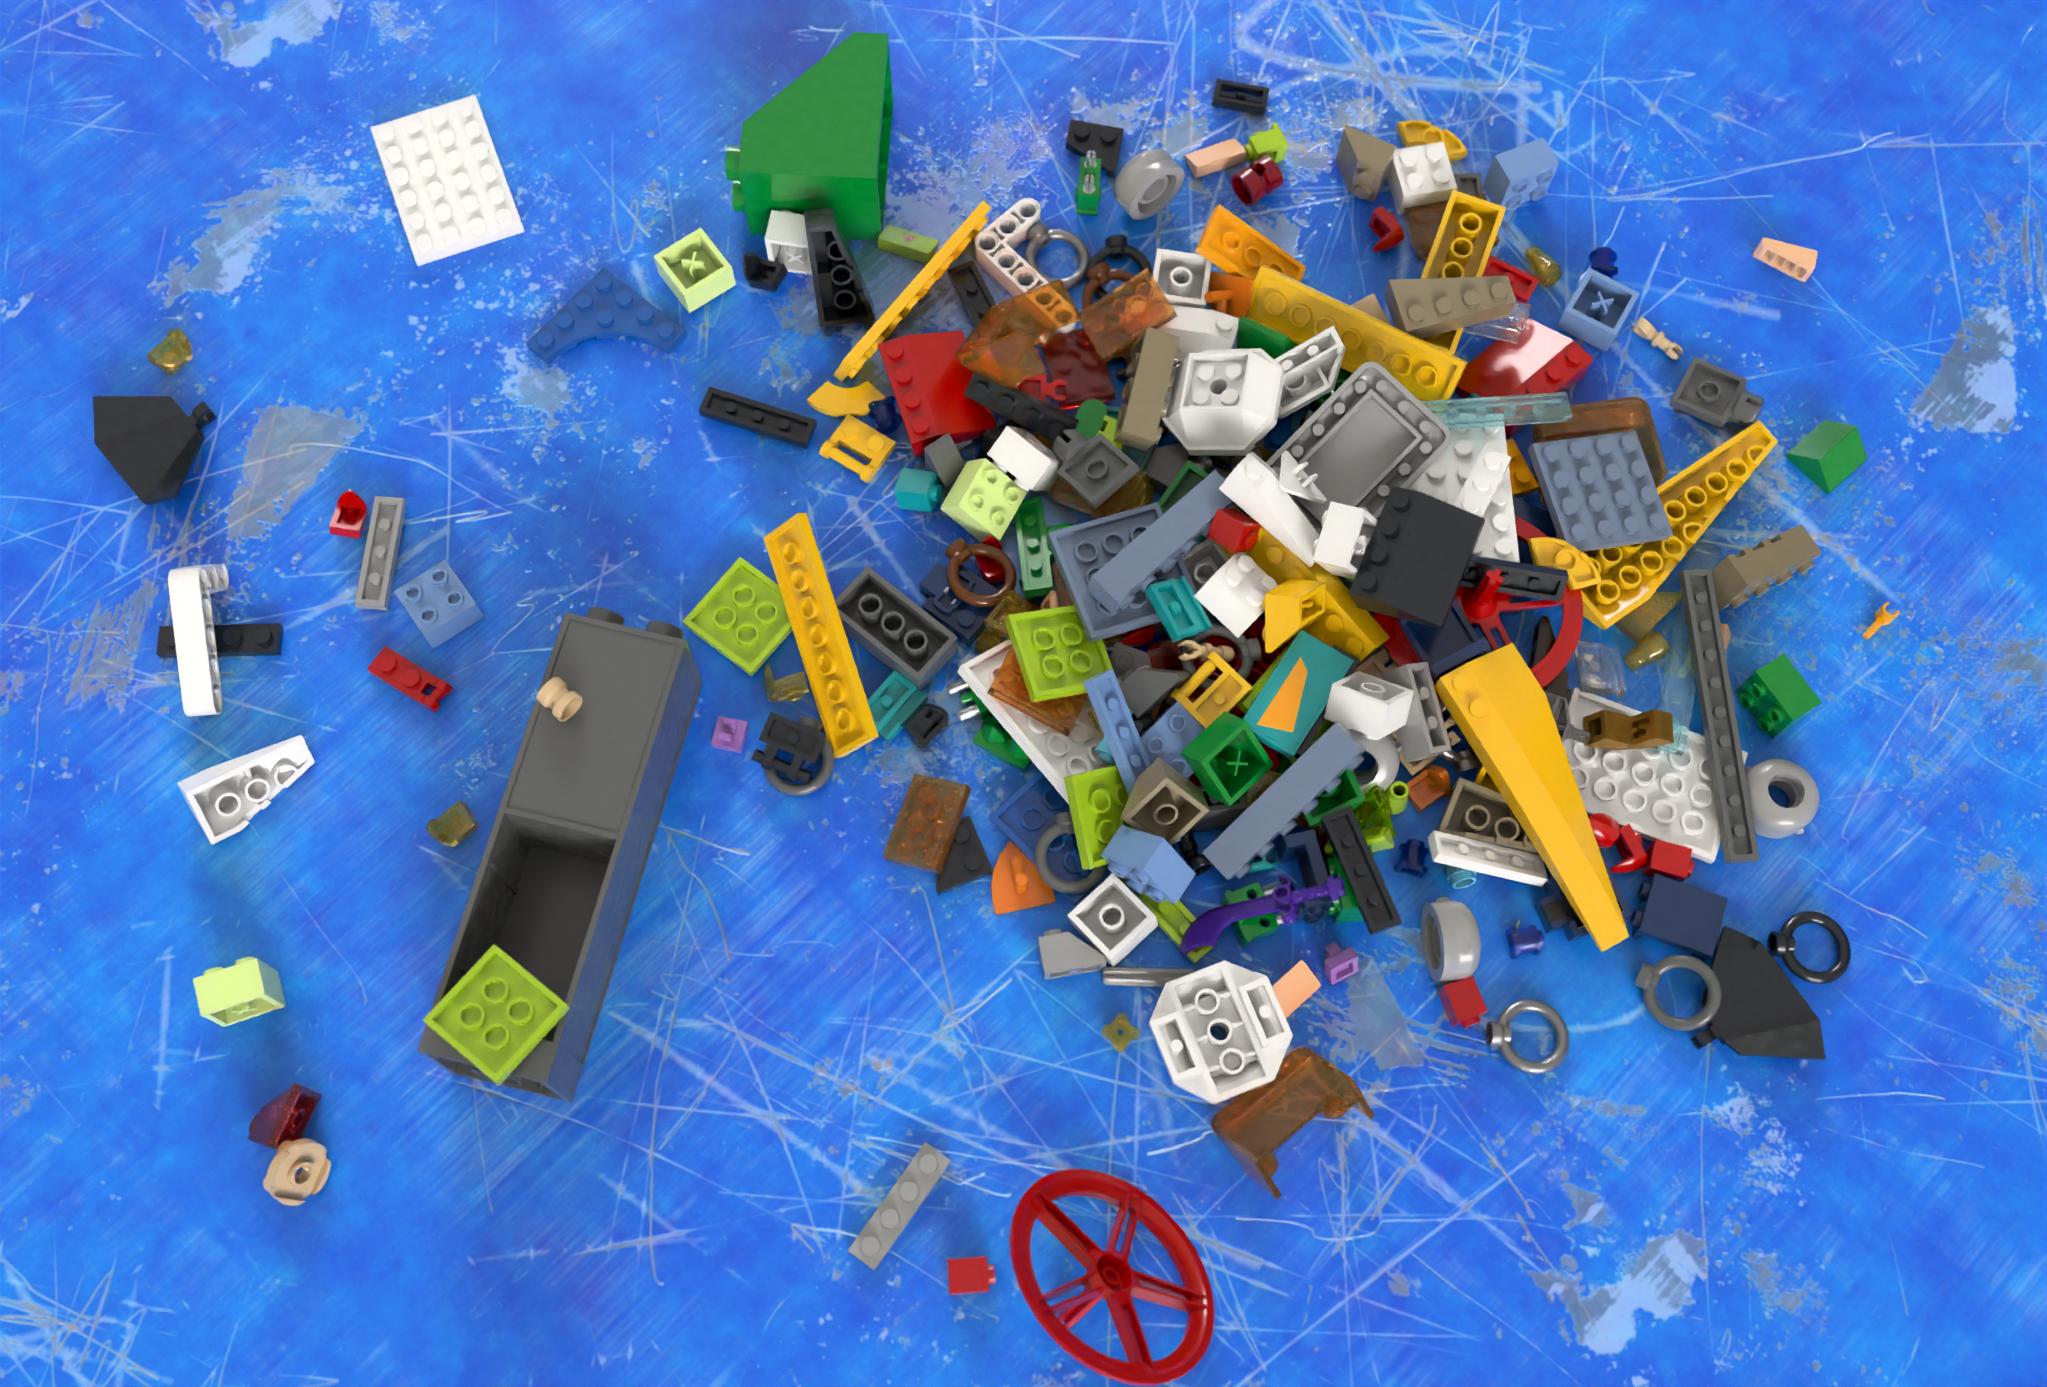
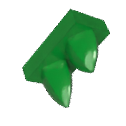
M988 715L973 738V744L1025 772L1032 760L999 721Z

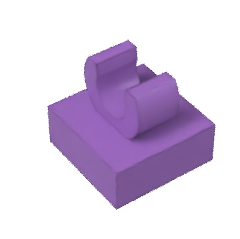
M718 716L711 741L712 747L742 753L749 728L748 722Z
M1336 942L1324 947L1327 955H1325L1326 960H1324L1325 977L1331 985L1358 972V955L1352 947L1341 951Z

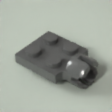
M1694 357L1669 406L1721 429L1727 422H1734L1748 428L1754 424L1761 411V406L1763 407L1764 399L1747 391L1745 384L1748 379Z
M1067 429L1063 431V434L1071 441L1066 443L1060 436H1057L1053 443V453L1063 463L1057 470L1059 477L1095 509L1140 471L1134 461L1101 433L1093 438H1087L1076 429Z

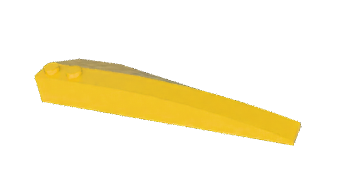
M1760 420L1657 487L1673 532L1669 539L1584 551L1597 568L1602 581L1600 584L1580 588L1583 616L1601 629L1606 630L1651 598L1671 571L1778 442Z
M1508 644L1474 659L1440 677L1434 686L1436 692L1601 953L1628 938L1629 934L1548 699L1514 644Z

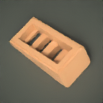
M1763 237L1754 250L1753 257L1797 280L1805 282L1815 268L1818 251Z

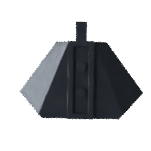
M93 396L94 444L145 505H153L177 498L205 440L204 435L199 430L217 418L211 409L203 401L193 409L192 415L188 417L171 396Z
M1724 926L1710 967L1716 974L1721 986V1003L1716 1015L1707 1023L1709 1027L1690 1039L1697 1050L1717 1038L1722 1045L1726 1044L1741 1056L1826 1059L1820 1019L1761 941ZM1706 983L1700 999L1702 1010L1708 1000Z

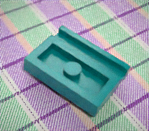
M1181 576L1176 580L1173 578L1150 584L1145 590L1172 642L1195 636L1200 632L1206 633L1212 627L1201 604L1194 597L1195 594L1185 576Z
M896 670L888 676L867 700L878 735L885 738L888 743L903 729L900 725L922 703H926L928 700V695L923 694L918 690V687Z

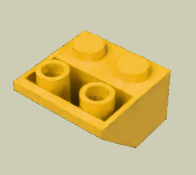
M1291 578L1265 593L1262 604L1263 611L1265 612V626L1262 632L1265 652L1272 653L1295 638L1300 630L1306 629L1325 612V582Z

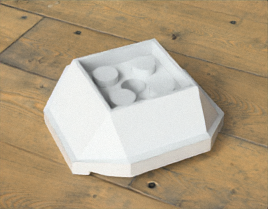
M1261 348L1206 349L1200 353H1189L1180 364L1172 368L1171 374L1175 375L1171 390L1166 393L1165 400L1169 403L1166 414L1161 419L1190 456H1247L1255 447L1254 444L1266 436L1277 424L1285 371L1278 362Z
M1227 961L1216 963L1165 983L1149 1021V1027L1172 1083L1214 1105L1274 1081L1293 1036L1268 976L1252 972ZM1214 1026L1222 1027L1226 1031V1039H1214L1210 1033V1028Z

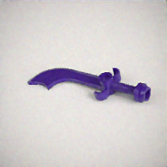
M1280 875L1277 879L1281 885L1277 886L1271 895L1213 908L1197 917L1183 935L1180 954L1186 955L1191 950L1201 946L1217 947V940L1222 930L1238 920L1281 910L1287 914L1281 916L1284 924H1291L1297 919L1298 913L1296 909L1299 902L1329 895L1333 901L1340 900L1341 896L1346 895L1344 881L1342 877L1336 878L1335 875L1327 876L1326 884L1294 891L1295 886L1290 877Z

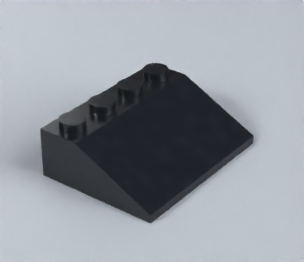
M1392 486L1349 591L1357 608L1443 629L1484 526L1485 519L1422 492Z

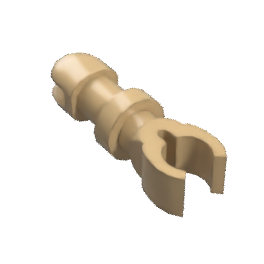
M1641 317L1632 328L1633 332L1650 340L1652 342L1650 345L1654 348L1658 346L1665 351V354L1671 359L1677 360L1679 359L1678 354H1683V349L1678 344L1672 343L1665 338L1666 334L1664 332H1657L1646 319Z
M1185 640L1178 644L1179 647L1185 646L1188 648V651H1192L1189 654L1184 653L1178 657L1183 661L1193 658L1207 661V656L1212 651H1215L1225 662H1228L1234 658L1235 654L1234 650L1229 646L1213 647L1210 643L1200 645L1192 640Z

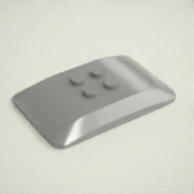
M1366 362L1318 408L1266 463L1280 477L1282 453L1288 451L1299 465L1304 462L1309 463L1303 469L1308 477L1315 473L1318 474L1317 479L1313 483L1327 499V502L1322 505L1295 495L1292 496L1320 535L1323 528L1321 524L1322 516L1328 510L1330 502L1363 508L1378 519L1392 486L1408 489L1447 449L1451 443L1452 435L1450 429L1377 362Z

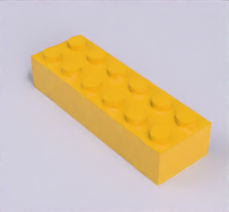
M1453 190L1420 279L1482 277L1506 207ZM1463 328L1421 340L1454 355Z
M1260 527L1257 543L1251 551L1244 553L1251 557L1255 564L1268 576L1272 577L1278 585L1291 578L1325 582V612L1303 631L1328 646L1333 647L1335 645L1361 660L1358 666L1390 638L1367 610L1357 608L1349 594L1350 590L1337 575L1331 574L1316 562L1310 568L1265 528ZM1223 546L1220 547L1229 559L1235 554Z

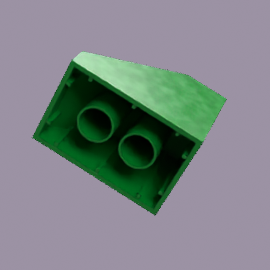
M854 32L743 122L741 145L727 146L725 171L727 180L733 181L734 212H746L750 235H766L771 210H788L795 214L804 215V210L832 207L846 239L877 241L879 234L883 231L894 102L888 34Z

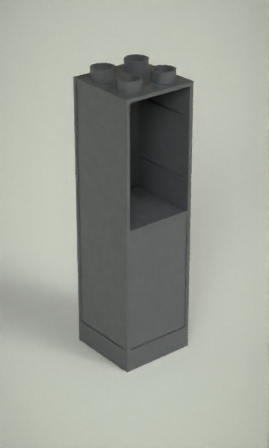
M590 607L586 617L565 612L540 689L552 678L560 677L567 684L569 691H575L582 697V704L572 717L561 722L552 714L550 707H544L536 698L431 1008L432 1010L494 944L570 1008L501 1085L571 1103L577 1090L703 684L688 643L682 639L684 633L681 629L661 621H649L646 630L624 626V618L621 615L600 607ZM426 1024L417 1052L450 1073L494 1083Z

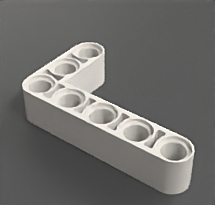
M1024 198L976 236L975 258L981 267L1058 338H1069L1076 330L1077 311L1075 307L1014 251L1016 247L1027 239L1028 231L1040 223L1039 203L1034 199ZM1008 265V266H1011V267H1010V268H1004V267H1002V266ZM1022 283H1028V284H1030V285H1029V286H1023V285H1021V284H1022ZM1041 301H1048L1049 303H1048V304H1042V303H1040V302H1041ZM1060 319H1067L1068 322H1061V321H1059V320H1060Z
M225 564L194 565L171 569L168 574L184 712L188 717L219 715L223 709L210 593L224 591L228 588L229 575Z

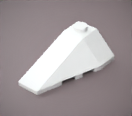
M1127 300L1119 325L1138 338L1147 326L1180 337L1178 348L1181 349V354L1178 361L1182 362L1189 353H1200L1206 349H1232L1240 318L1209 309Z
M1253 451L1248 453L1219 487V490L1311 568L1315 563L1312 560V549L1315 541L1320 537L1319 533L1292 494L1283 492L1279 488L1280 477L1276 471Z
M299 735L207 768L177 784L209 842L213 845L245 828L249 824L248 821L258 811L264 810L271 803V799L283 788H288L315 761L303 736Z

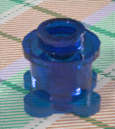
M1599 247L1589 254L1591 269L1613 279L1614 275L1618 274V268L1614 266V262L1617 260L1616 252L1608 247Z
M888 396L885 399L872 401L868 404L870 410L868 413L869 417L875 419V429L878 432L884 434L894 433L899 429L903 421L901 416L896 413L894 405L896 400L894 396Z
M1408 839L1406 843L1399 845L1401 850L1400 861L1397 862V865H1394L1393 870L1414 877H1423V874H1426L1428 870L1424 866V862L1430 850L1425 847L1424 842Z
M1514 925L1510 926V929H1506V939L1511 959H1517V956L1532 953L1536 956L1539 955L1540 949L1544 948L1543 933L1541 930H1537L1535 925H1529L1526 929L1518 930Z

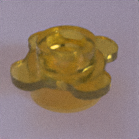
M990 627L978 636L975 650L980 652L979 655L1002 643L1003 639L995 632L994 627Z
M1119 1013L1110 1025L1103 1026L1102 1035L1104 1038L1109 1039L1116 1051L1122 1052L1131 1040L1139 1038L1140 1031L1128 1022L1127 1015ZM1118 1030H1123L1124 1034L1119 1035Z

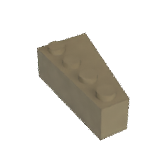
M1508 276L1393 279L1388 281L1383 293L1394 326L1419 339L1509 316L1517 302Z
M1147 326L1130 348L1129 356L1132 357V360L1127 366L1125 375L1130 378L1126 382L1121 397L1122 400L1126 401V404H1122L1119 410L1113 441L1145 452L1154 443H1158L1162 433V427L1159 426L1160 418L1165 416L1169 403L1165 400L1166 393L1171 390L1175 375L1171 374L1173 365L1176 366L1181 354V349L1178 348L1180 337Z
M1803 525L1780 533L1771 541L1768 538L1753 548L1749 546L1742 549L1736 556L1734 553L1730 554L1712 570L1717 605L1720 611L1729 606L1735 609L1749 600L1748 596L1754 594L1755 597H1759L1772 588L1770 585L1775 582L1780 586L1793 578V573L1798 571L1801 575L1815 566L1813 561L1822 552Z
M1459 777L1453 785L1436 831L1539 855L1500 793Z

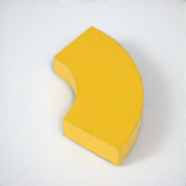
M1420 120L1397 123L1396 129L1405 148L1444 142L1449 162L1463 159L1467 156L1468 151L1463 143L1447 129L1444 131L1430 125L1431 122Z
M827 381L807 398V403L817 411L832 417L839 418V416L850 414L857 418L876 412L884 407L888 400L868 381L851 388L837 387Z
M1537 537L1527 540L1533 565L1567 570L1569 576L1567 585L1570 591L1602 583L1598 570L1591 559L1583 551L1581 552L1567 543V541L1551 537Z

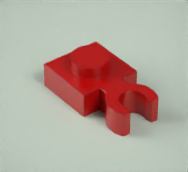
M1018 373V389L1044 402L1045 398H1050L1055 403L1065 402L1066 396L1055 393L1057 387L1066 388L1065 380L1057 379L1052 383H1046L1047 375Z

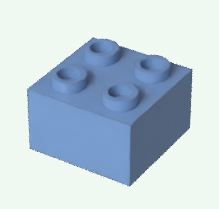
M1544 137L1495 155L1482 187L1492 203L1506 207L1508 210H1513L1529 200L1536 201L1546 195L1559 162Z
M1589 268L1566 307L1557 328L1607 352L1640 293Z
M446 559L394 591L433 649L484 618L477 604Z
M1175 701L1140 735V739L1150 764L1159 757L1188 779L1194 772L1181 754V751L1199 736L1205 728L1178 701Z
M1123 825L1119 827L1101 854L1110 864L1108 869L1116 876L1123 878L1126 881L1125 885L1134 894H1147L1151 899L1159 903L1165 900L1176 904L1196 874L1164 838Z

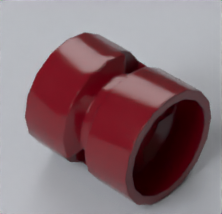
M1263 155L1251 163L1249 167L1243 168L1231 177V185L1236 196L1246 206H1252L1264 198L1265 194H1270L1283 184V176L1278 165L1272 158Z

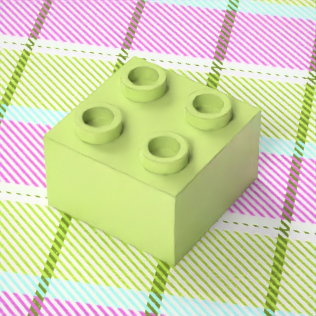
M702 228L697 229L654 256L659 275L689 313L736 285L732 266Z
M982 458L966 462L940 509L980 542L988 535L999 541L1027 492L989 460Z
M255 957L241 958L235 962V965L224 969L222 967L208 969L203 972V976L193 979L200 1015L223 1027L286 1007L278 971Z

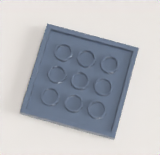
M1636 431L1533 443L1528 448L1558 539L1567 541L1570 545L1584 552L1667 540L1673 535Z
M1158 502L1049 532L1047 535V541L1089 643L1161 622L1146 592L1142 589L1134 594L1136 598L1126 609L1123 610L1119 607L1113 614L1086 590L1093 574L1163 515ZM1181 554L1175 558L1177 560L1176 564L1167 573L1161 571L1155 576L1157 579L1154 583L1173 578L1176 580L1181 576H1185L1194 594L1197 593Z

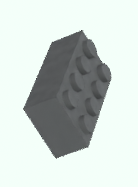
M869 566L835 600L845 633L892 671L896 670L918 687L920 691L925 688L959 650L958 637Z

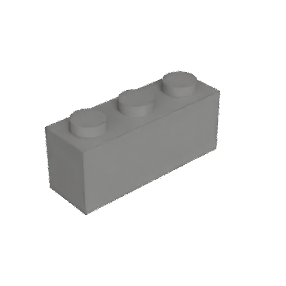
M1428 662L1406 664L1381 674L1383 680L1414 691L1406 725L1396 730L1399 743H1401L1404 762L1423 760L1451 751Z

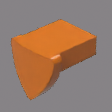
M1428 765L1422 770V773L1406 783L1409 789L1408 800L1418 813L1425 810L1441 797H1448L1451 793V782L1448 772L1437 765Z

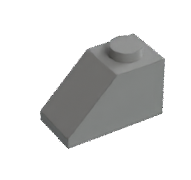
M1053 929L1043 932V936L1038 937L1037 945L1044 980L1100 971L1106 967L1107 961L1104 955L1070 932L1062 933L1061 929Z

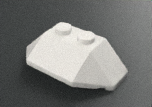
M1334 326L1274 359L1285 371L1278 418L1283 419L1334 390L1346 349Z

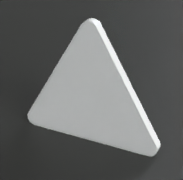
M1288 451L1283 452L1279 488L1283 492L1322 505L1327 502V499L1313 483L1317 479L1318 474L1315 473L1308 477L1303 470L1309 463L1304 462L1299 465Z

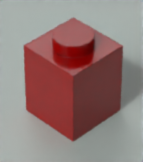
M1235 508L1217 509L1207 537L1233 553L1249 552L1257 543L1261 525Z
M1655 839L1646 848L1647 865L1642 868L1641 875L1650 878L1656 873L1682 882L1691 876L1694 868V860L1691 859L1692 849Z
M1473 976L1444 985L1438 991L1452 1027L1459 1024L1462 1025L1463 1029L1474 1026L1481 1022L1480 1017L1487 1012Z
M987 1256L947 1259L950 1296L989 1293V1285L995 1284L994 1264H987Z

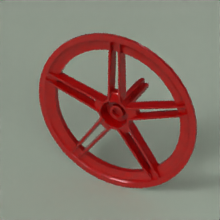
M1515 516L1516 533L1519 540L1528 545V539L1548 537L1532 524ZM1497 568L1494 573L1490 570L1487 571L1477 589L1460 586L1455 600L1470 624L1479 627L1483 636L1489 642L1492 652L1499 649V646L1490 630L1496 629L1503 646L1511 644L1498 616L1500 612L1562 606L1561 626L1554 645L1549 653L1536 666L1530 669L1541 688L1548 685L1558 676L1572 657L1581 635L1583 602L1580 588L1570 591L1566 583L1560 602L1539 600L1510 603L1509 598L1526 596L1497 592L1504 581V578L1499 576L1502 571ZM1373 612L1374 619L1390 636L1383 643V646L1393 662L1398 667L1406 664L1421 663L1397 625L1396 621L1398 618Z
M1067 1169L1048 1174L1036 1181L1024 1193L1015 1208L1011 1220L1009 1235L1010 1256L1022 1295L1030 1310L1050 1337L1063 1350L1086 1367L1107 1378L1126 1384L1138 1386L1162 1385L1179 1379L1193 1369L1206 1353L1214 1329L1215 1315L1212 1289L1204 1265L1195 1247L1183 1229L1164 1208L1140 1189L1126 1181L1106 1173L1088 1169ZM1070 1196H1087L1118 1206L1119 1209L1105 1251L1093 1242L1053 1201ZM1128 1212L1130 1214L1121 1250L1118 1251L1115 1247L1126 1213ZM1036 1218L1086 1269V1275L1044 1295L1036 1280L1030 1253L1031 1233ZM1137 1220L1143 1223L1167 1250L1180 1274L1184 1287L1131 1268L1128 1263V1257ZM1082 1285L1085 1287L1081 1293L1053 1306H1049L1047 1303ZM1131 1297L1188 1312L1183 1338L1175 1351L1169 1356L1154 1362L1152 1361ZM1102 1298L1106 1300L1128 1362L1111 1358L1098 1352L1069 1330Z

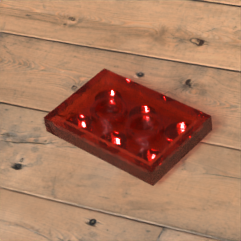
M1095 326L1076 329L1067 333L1040 336V345L1051 383L1057 379L1066 381V388L1057 387L1055 389L1057 395L1066 396L1064 403H1058L1059 410L1080 407L1084 401L1089 399H1097L1101 402L1115 400V391Z

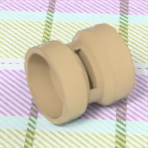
M554 677L549 680L537 694V701L544 707H550L552 714L561 722L572 717L578 711L583 701L579 694L567 689V684L560 677Z

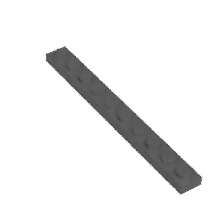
M1712 569L1682 570L1678 575L1725 863H1752L1760 860Z

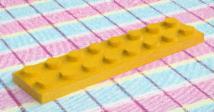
M982 201L848 353L833 375L841 382L847 376L853 379L867 359H870L879 349L878 344L888 339L902 319L909 315L917 302L923 299L932 288V285L948 270L952 262L957 260L966 246L976 238L989 221L986 215L991 207L987 203Z
M1266 265L1260 266L1254 281L1252 302L1247 319L1287 336L1298 345L1334 326L1346 348L1340 368L1354 373L1366 362H1377L1431 412L1443 415L1468 363L1467 361Z
M797 513L763 539L828 740L833 747L836 759L845 757L878 738L879 735L807 513Z

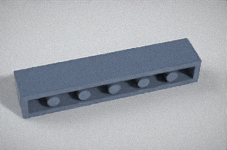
M1216 470L1210 473L1093 574L1086 590L1111 614L1119 607L1123 610L1126 609L1136 598L1134 594L1140 589L1145 591L1150 584H1153L1157 579L1155 576L1159 572L1167 573L1176 564L1177 560L1175 558L1181 553L1184 555L1190 553L1198 542L1196 540L1201 535L1205 538L1207 537L1217 509L1238 508L1235 505L1236 503L1219 490L1225 479Z
M1341 722L1334 723L1202 853L1227 880L1235 876L1241 879L1253 868L1250 862L1257 855L1261 858L1264 857L1275 846L1272 841L1279 834L1283 837L1286 836L1297 825L1294 820L1302 812L1307 815L1320 803L1316 798L1322 792L1326 791L1329 794L1342 782L1339 776L1346 769L1352 772L1364 761L1361 755L1367 749Z

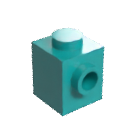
M903 468L894 488V493L900 509L932 513L936 502L941 500L942 485L938 482L936 472Z

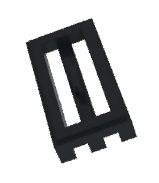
M1217 79L1212 107L1264 116L1270 88ZM1220 90H1225V91H1230V92H1236V94H1235V93L1224 92V91H1220ZM1246 95H1253V96H1258V97H1262V98H1257V97H1252V96H1246Z

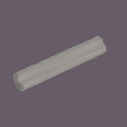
M1105 967L1103 969V984L1164 987L1165 983L1195 971L1193 969Z

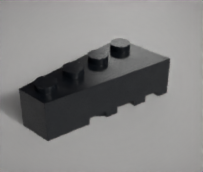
M833 208L804 210L820 327L876 321L872 298Z

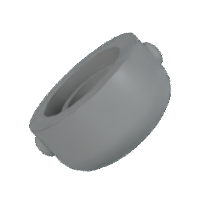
M1148 149L1134 156L1121 169L1114 183V195L1117 202L1134 220H1144L1161 211L1173 200L1183 184L1185 173L1166 151L1162 149Z
M1348 729L1367 749L1366 751L1375 758L1376 763L1369 770L1353 771L1366 799L1376 797L1386 791L1397 776L1401 743L1397 742L1392 733L1379 740H1371L1363 737L1359 731Z
M1786 759L1763 761L1753 768L1747 766L1745 774L1755 833L1767 838L1776 839L1789 837L1795 833L1803 834V828L1813 819L1819 805V790L1812 775L1799 764ZM1769 786L1778 787L1786 793L1789 799L1788 808L1777 805L1771 799L1768 790Z
M1440 897L1435 902L1426 903L1421 915V942L1425 963L1432 979L1449 984L1455 980L1471 976L1479 964L1481 939L1477 921L1470 908L1460 901H1450L1447 897Z

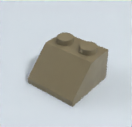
M1346 125L1335 161L1348 191L1360 199L1374 203L1387 179L1397 146Z
M1158 757L1137 777L1121 817L1136 830L1162 837L1172 846L1210 809L1202 790Z

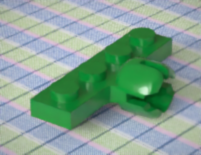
M1039 496L1023 499L1014 515L1025 598L1048 595L1051 590H1054L1051 565L1055 558L1047 541V535L1049 532L1074 526L1071 523L1047 526L1042 497Z

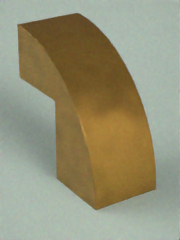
M1604 709L1583 717V731L1591 733L1590 739L1586 738L1589 740L1588 744H1584L1587 747L1632 750L1674 743L1672 713L1652 709L1631 717Z

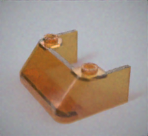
M1060 278L1002 301L990 308L957 350L955 356L961 366L1001 386L1013 388L1021 384L1024 379L1041 374L1047 370L1034 345L1041 347L1048 344L1053 339L1052 335L1058 328L1081 320L1082 316Z
M1627 397L1546 408L1539 412L1534 421L1533 443L1636 431L1656 488L1668 474L1650 407L1642 398ZM1532 464L1534 478L1539 486L1537 489L1542 508H1545L1547 505Z
M1300 1047L1292 1050L1283 1058L1274 1081L1238 1095L1213 1117L1211 1128L1247 1174L1273 1197L1278 1199L1282 1194L1271 1178L1279 1165L1278 1159L1273 1154L1278 1147L1318 1113L1328 1119L1340 1118L1353 1107L1368 1119H1372L1375 1115L1353 1078L1311 1049Z

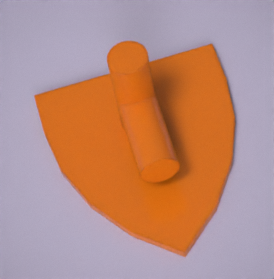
M1211 271L1209 292L1205 293V301L1210 303L1211 310L1237 318L1241 316L1247 318L1252 302L1254 279Z
M1010 841L999 855L993 870L991 892L995 915L1056 903L1053 888L1042 880L1036 867Z

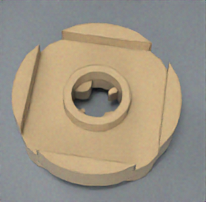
M308 1138L297 1139L293 1142L290 1140L282 1142L263 1180L264 1189L274 1199L287 1206H297L306 1202L302 1199L310 1193L316 1195L328 1178L331 1164L330 1160L326 1158V1148ZM300 1167L303 1168L301 1174H300V1175L296 1174V1177H294L296 1171H297Z

